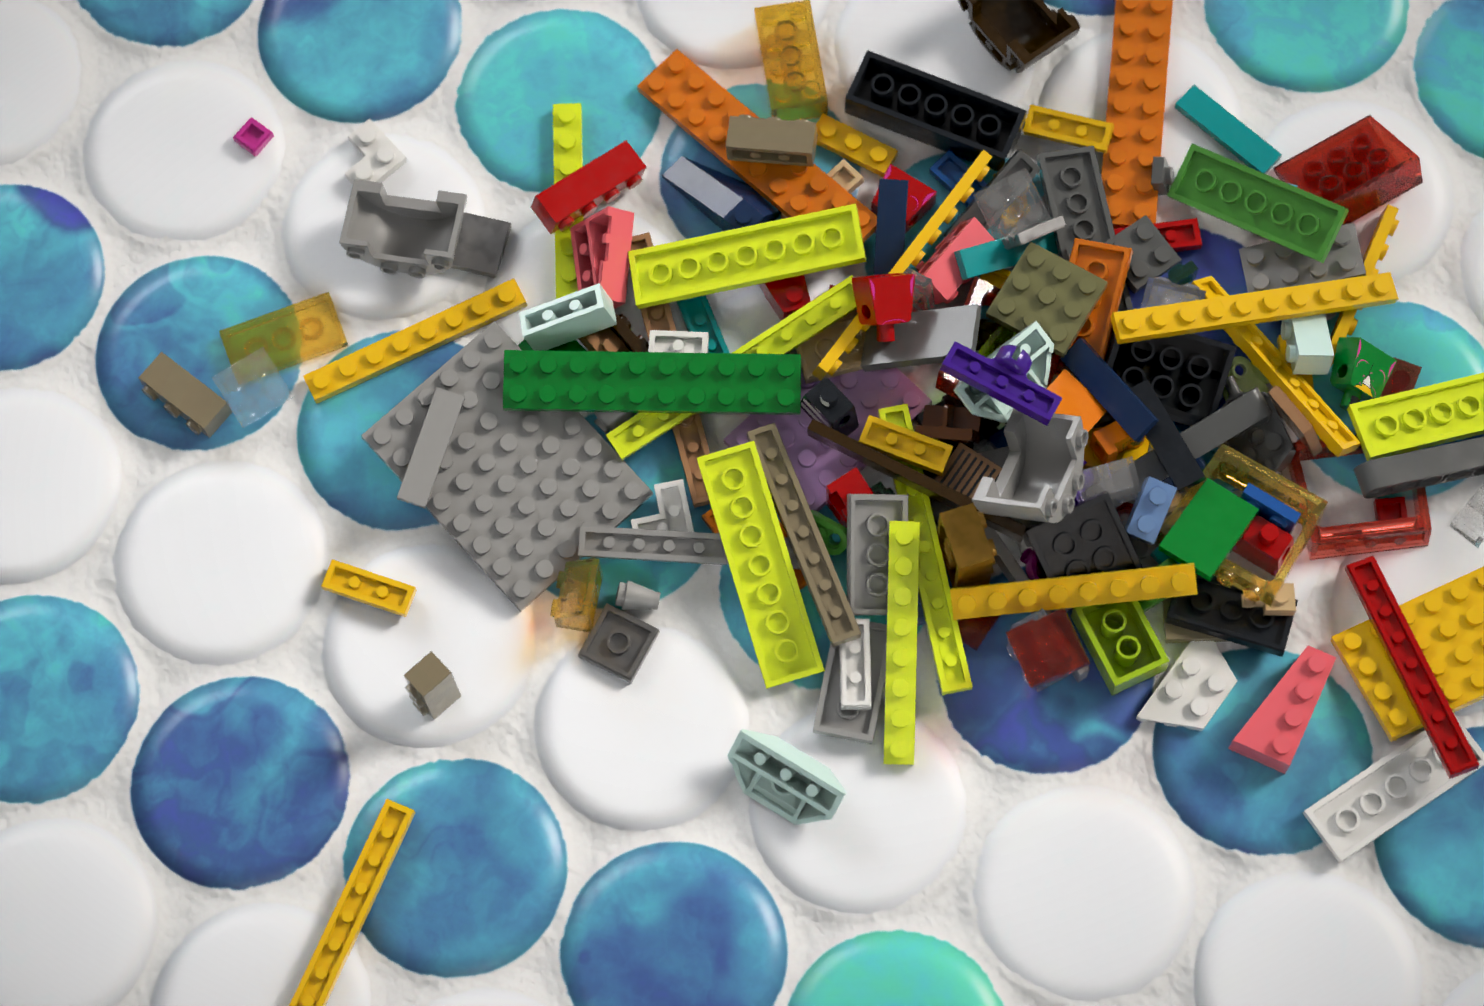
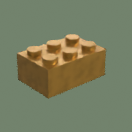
M974 503L939 513L937 534L953 588L989 585L991 574L994 573V556H997L996 547L992 538L987 539L984 531L987 528L985 516L980 511L977 512Z

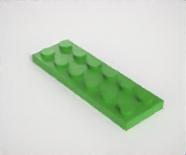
M1193 143L1167 194L1173 200L1322 264L1349 211L1343 206Z

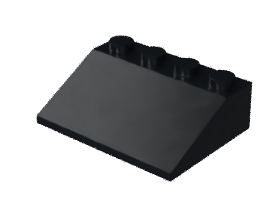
M1113 330L1105 362L1129 388L1148 379L1172 421L1192 426L1218 410L1237 347L1193 333L1117 344Z

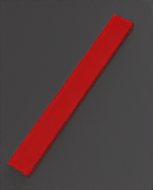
M1374 555L1346 565L1345 571L1449 779L1478 769L1479 763Z

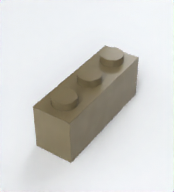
M745 114L730 116L725 146L727 158L733 161L814 167L818 138L816 122H810L806 119H797L796 121L782 120L778 117H768L767 119L754 118Z
M163 352L138 377L143 385L142 391L153 401H156L158 398L165 403L164 409L175 418L180 415L187 420L186 426L197 435L202 432L210 438L232 413L227 401Z
M432 651L403 675L408 684L404 688L409 693L408 696L413 701L414 707L423 716L428 713L435 720L461 697L451 671Z

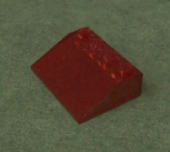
M1371 115L1362 118L1273 167L1275 174L1281 181L1298 185L1297 188L1347 208L1349 211L1342 225L1352 223L1423 183L1420 157Z

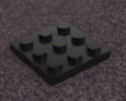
M1106 490L1074 505L1072 513H1067L1057 523L1039 522L1024 530L1046 578L1143 568L1112 499ZM1064 608L1061 611L1066 612L1072 608Z

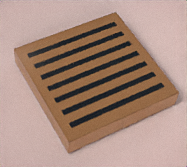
M1275 386L1268 393L1279 416L1311 454L1316 456L1322 451V445L1313 426L1281 388Z
M960 442L948 459L943 475H937L935 480L973 499L982 477L994 478L996 483L1002 468Z

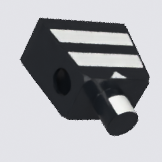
M825 377L803 396L801 408L812 420H816L846 436H849L859 427L855 406L829 378Z

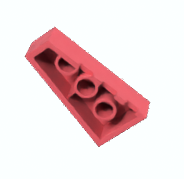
M1308 645L1236 735L1228 749L1285 774L1291 765L1337 657Z

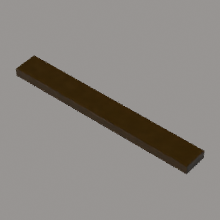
M812 420L807 428L808 436L953 509L973 503L972 498L816 420ZM984 514L988 527L1020 543L1025 536L1024 530L1027 529L1026 525L1010 517Z

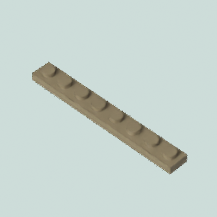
M775 423L748 431L746 437L749 442H755L773 503L832 648L861 638V631Z

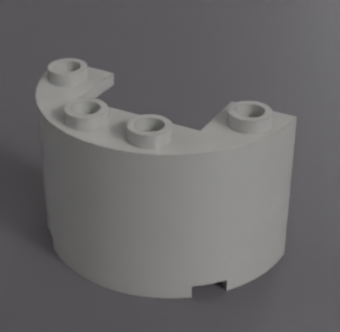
M354 179L339 243L347 251V256L378 266L382 272L387 274L402 272L408 273L415 278H424L425 274L444 272L451 268L454 261L467 203V194L438 190L436 201L388 195L383 184L380 182Z
M1013 409L1004 429L1010 449L1008 457L996 483L994 478L982 477L972 501L978 511L983 514L1057 523L1067 513H1072L1077 491L1082 490L1085 477L1082 469L1084 447H1086L1088 442V431L1083 429L1081 416L1054 413L1048 426Z

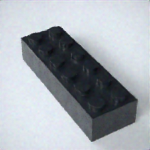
M867 50L845 97V113L946 152L950 150L956 156L974 162L984 149L993 156L987 163V166L995 171H999L1011 158L1023 131L1027 111L869 50Z

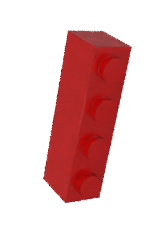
M625 140L537 194L530 208L550 234L559 229L563 232L575 223L576 218L581 215L585 218L594 213L598 208L597 205L604 201L608 204L620 195L621 190L626 187L631 190L639 185L643 180L642 175L647 167L628 141Z

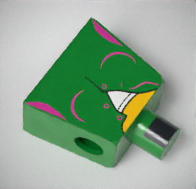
M1339 337L1330 377L1331 385L1344 392L1339 406L1347 410L1350 404L1358 403L1360 400L1379 398L1397 360L1361 337Z

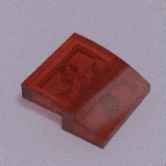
M1064 608L1037 621L1032 619L1006 632L1031 688L1054 681L1090 665V661Z

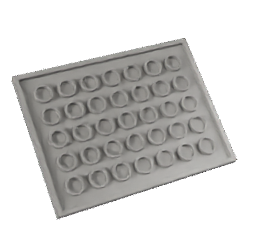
M494 321L363 433L361 437L402 482L436 387L465 396L426 509L516 608L522 612L583 558L578 556L580 526L616 528L653 496V492L626 462L621 460L614 449L579 412L503 411L504 350L521 349Z

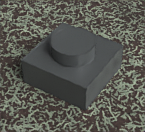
M1153 157L1151 184L1154 190L1158 191V195H1167L1169 184L1174 182L1173 167H1169L1165 157Z

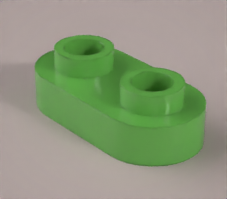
M811 510L829 555H839L847 549V528L821 513ZM832 535H839L840 542H835Z

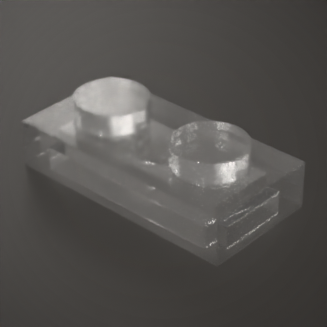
M907 268L903 273L915 274L912 312L935 309L932 279Z

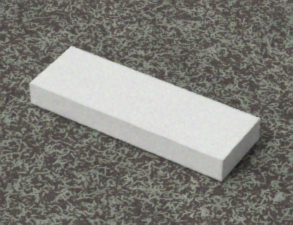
M856 619L861 631V638L840 645L841 710L871 709L869 619Z

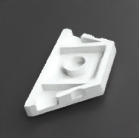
M1214 641L1190 642L1139 712L1136 719L1141 722L1152 721L1164 723L1166 726H1183L1187 729L1203 731L1237 683V679Z

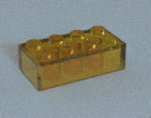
M810 0L755 7L754 24L770 117L796 121L797 119L819 118L822 113L828 115V99Z

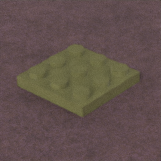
M1030 241L986 312V317L1017 334L1037 321L1054 343L1053 353L1064 358L1107 288L1108 282Z

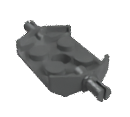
M1234 376L1227 378L1225 388L1229 394V399H1227L1222 407L1247 393L1240 391ZM1261 392L1273 413L1227 440V443L1241 471L1239 477L1256 480L1267 479L1275 492V496L1282 495V492H1287L1280 476L1283 475L1282 471L1292 462L1296 449L1270 395L1266 392ZM1262 429L1265 435L1262 443L1255 445L1252 442V434L1255 430Z

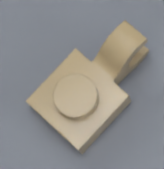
M1263 583L1262 591L1255 587L1244 588V594L1241 595L1242 607H1263L1264 615L1294 616L1296 612L1294 583Z

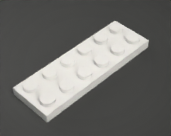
M1456 715L1455 717L1479 763L1478 769L1449 779L1424 730L1304 810L1303 815L1339 864L1484 766V752Z

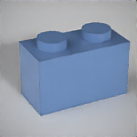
M1146 477L1124 527L1128 536L1149 545L1154 544L1177 488L1153 477Z

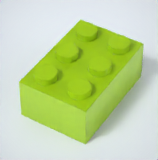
M1138 601L1073 608L1071 618L1112 696L1166 671L1170 661Z

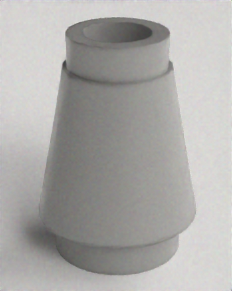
M627 580V583L619 582L615 605L622 606V610H657L660 592Z

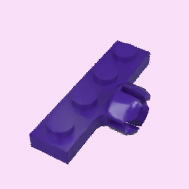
M956 341L953 343L940 370L1048 426L1062 397L1027 378L1032 360L1025 350H1022L1016 361L1012 356L1018 346L1005 345L999 349L995 358L990 359Z

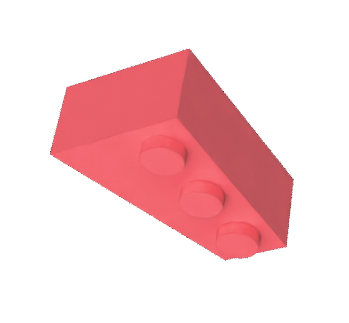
M608 206L570 227L578 291L600 283L612 299L614 309L626 303L629 272L628 251H631L634 213Z
M976 217L959 223L935 247L936 251L926 263L920 261L915 267L918 272L915 274L912 305L917 311L942 302L948 304L959 294L957 291L959 286L972 279L962 280L954 252L995 240Z

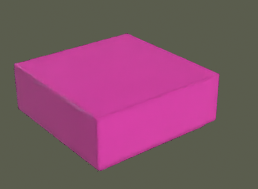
M250 117L233 136L234 142L257 157L273 139L274 134Z

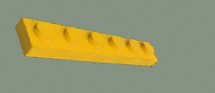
M1388 204L1380 215L1363 256L1366 276L1378 274L1379 270L1375 269L1378 260L1382 261L1389 248L1385 241L1388 235L1393 236L1399 224V220L1395 219L1399 208ZM1357 309L1341 311L1330 336L1334 357L1339 337L1351 336L1356 328L1358 320L1354 316Z

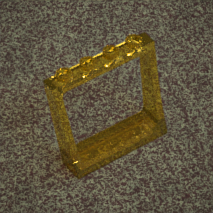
M1222 443L1202 471L1206 479L1209 478L1212 481L1214 479H1221L1242 492L1248 483H1251L1301 513L1298 523L1303 526V529L1272 581H1265L1228 559H1225L1215 573L1217 580L1222 585L1227 587L1233 585L1242 590L1244 596L1249 598L1248 600L1253 602L1260 600L1271 607L1321 521L1328 501ZM1205 480L1188 490L1161 526L1156 542H1162Z

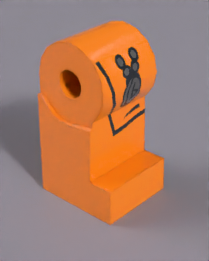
M1115 421L1092 432L1089 446L1104 468L1115 464L1118 453L1126 449H1137L1142 446L1145 436L1140 442H1136Z

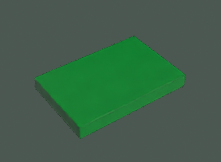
M1207 478L1162 540L1158 550L1180 564L1194 563L1195 573L1210 582L1254 520L1259 509Z

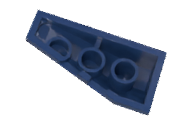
M683 156L662 175L663 179L723 231L775 221L781 215L777 208L748 184Z

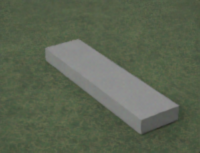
M436 387L398 492V500L426 509L465 396Z

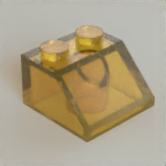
M589 558L568 561L565 564L564 571H559L556 588L560 589L559 598L553 599L550 614L551 617H554L556 627L591 632L603 580L599 559Z

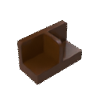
M945 404L944 406L925 405L923 424L915 425V432L941 442H961L979 445L982 417L971 414L967 407H955L951 404Z

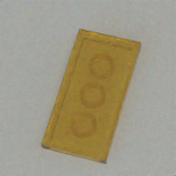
M329 292L219 331L238 385L349 346Z

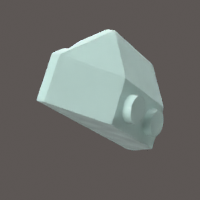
M1035 321L1002 344L987 358H995L1002 346H1018L1012 358L1017 361L1022 350H1025L1032 360L1027 378L1046 389L1054 343L1039 323ZM961 380L954 388V392L971 414L1002 423L1008 422L1014 408Z
M741 729L727 755L730 763H732L743 793L795 825L832 819L847 793L830 768L777 736Z

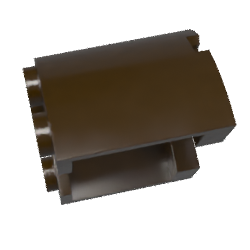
M958 0L961 10H968V18L971 20L968 24L984 48L1000 65L1009 71L1015 68L1016 73L1023 72L1075 37L1080 29L1078 20L1072 14L1068 15L1063 8H1060L1057 12L1054 9L1050 10L1044 3V0Z

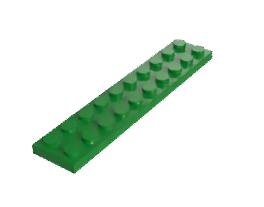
M504 350L503 411L800 415L801 354Z

